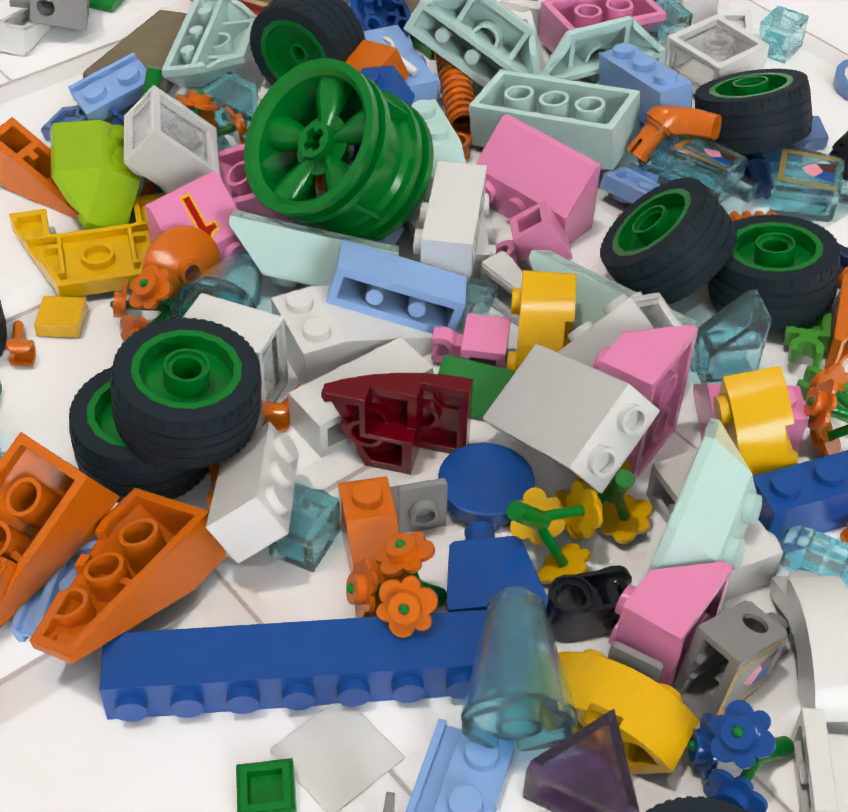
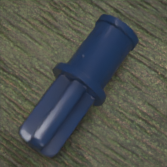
M762 153L741 154V156L746 157L744 159L737 156L742 166L740 169L741 177L745 175L758 181L754 187L749 185L753 197L756 199L764 197L766 200L772 196L771 191L775 187L770 176L771 165L769 161L763 158Z

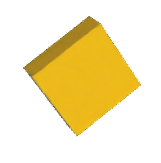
M43 296L34 323L36 336L80 338L88 311L86 297Z

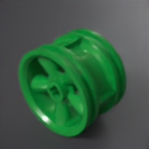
M331 58L314 59L302 63L288 71L272 85L254 112L244 146L246 178L253 194L263 205L289 219L306 223L311 227L373 241H380L391 235L416 210L428 187L434 159L430 130L417 110L396 95L380 89L374 81L351 65ZM361 144L353 164L349 167L348 164L354 152L353 145ZM324 174L327 192L317 197L315 188L316 176Z

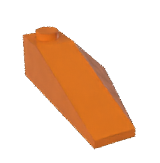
M22 432L18 434L0 460V556L18 564L0 603V628L93 537L100 521L111 511L120 496Z
M134 488L100 521L94 531L98 540L89 554H81L74 565L77 572L75 579L69 588L57 593L29 640L32 647L73 664L194 591L227 556L222 545L206 529L209 511Z

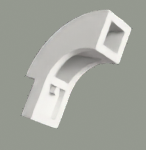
M805 570L792 571L788 576L771 577L770 596L787 618L794 637L798 662L797 698L804 708L825 709L826 722H848V588L840 576H821Z

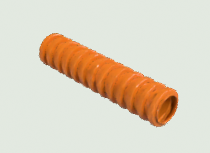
M434 52L438 77L441 83L445 116L456 133L461 132L469 136L471 134L469 105L475 99L471 78Z

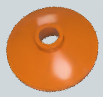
M188 225L176 226L162 232L150 244L143 259L142 270L151 264L156 265L160 269H168L171 272V278L168 282L173 287L170 298L197 299L201 293L210 295L215 288L221 271V256L217 244L205 231ZM192 266L191 273L188 277H185L186 270Z

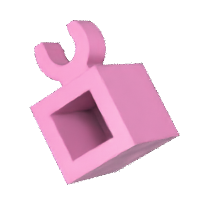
M546 200L510 218L509 222L513 240H505L496 244V254L501 251L506 252L517 266L521 261L526 260L531 269L532 266L529 261L531 250H551L570 260L573 258L568 235Z
M467 313L463 334H457L448 327H434L431 343H433L431 360L441 363L444 355H452L506 368L511 318Z

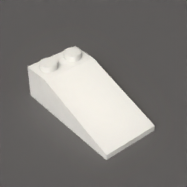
M310 286L271 297L272 314L284 317L287 360L301 384L309 383L335 370L340 365L347 364L399 337L407 341L421 356L432 353L431 333L326 303L329 286ZM457 325L455 332L457 334H463L464 332L462 331L460 326Z

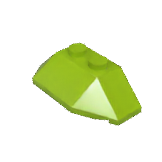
M102 120L53 123L50 128L51 177L66 201L79 213L77 218L83 228L95 229L128 224L141 180L140 176L134 174L124 164V126L112 125Z

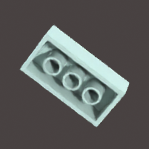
M500 69L469 105L472 145L484 147L500 119L504 115L509 114L600 163V170H613L627 151L626 147L630 145L640 132V91Z

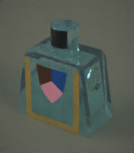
M691 136L668 149L657 180V184L661 185L674 179L696 178L714 194L720 203L731 196L750 203L759 187L758 181L743 175L748 164L746 157L713 139Z
M796 145L782 148L769 211H775L777 215L803 218L807 221H832L837 203L848 205V180H842L845 161L835 156Z

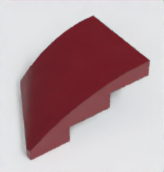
M431 373L370 374L325 383L321 391L323 401L332 402L342 418L340 427L347 438L354 442L356 452L365 466L411 475L420 448L450 454L460 447L469 445L474 379Z

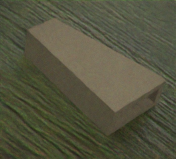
M167 10L157 11L83 72V78L133 52L145 68L148 65L162 68L187 13ZM161 74L159 89L169 95L175 83L163 78Z

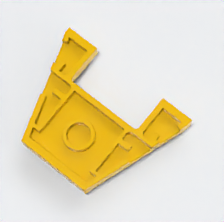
M166 193L136 196L133 206L136 222L131 224L50 234L46 209L10 213L9 218L13 232L58 296L84 297L91 294L122 291L124 280H129V289H131V282L141 274L143 259L151 244L145 205L166 195Z

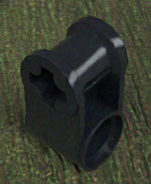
M617 565L597 571L556 577L551 582L547 594L548 602L544 623V631L547 636L557 642L574 643L579 640L611 635L612 630L619 621L618 619H620V615L615 613L616 604L626 587L632 583V576L626 567Z

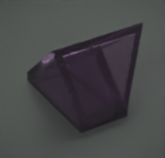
M610 710L533 758L526 769L522 798L551 812H639L615 710Z

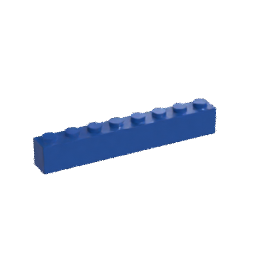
M536 606L430 613L432 616L431 626L425 631L415 629L412 635L406 638L395 636L390 631L389 622L380 620L378 616L124 632L103 645L99 691L107 720L119 719L126 722L140 721L145 717L172 715L181 718H192L202 713L216 712L249 714L260 709L287 708L298 711L312 706L337 703L348 707H356L367 702L396 700L401 703H412L422 698L451 697L454 699H468L475 695L495 693L518 696L534 691L543 677L545 657Z

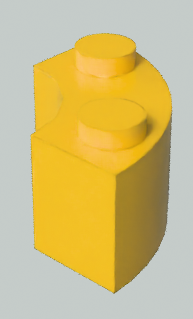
M523 270L521 288H512L511 314L519 315L516 351H508L506 369L517 371L536 343L558 352L571 342L567 336L572 332L575 321L577 274Z
M781 366L723 376L719 396L713 398L715 417L723 424L752 472V476L798 464V454L792 449L786 431L788 425L794 424V418Z
M586 649L583 652H557L528 699L559 738L578 740L598 748L615 759L630 774L673 773L693 734V729L699 723L698 718L683 703L681 694L675 688L667 684L657 683L635 669L608 659L604 654L593 649Z

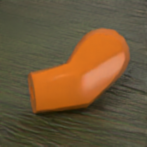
M677 105L654 106L646 112L647 117L645 119L647 123L626 149L646 163L666 135L668 137L671 135H683L716 140L720 134L722 117L719 114Z

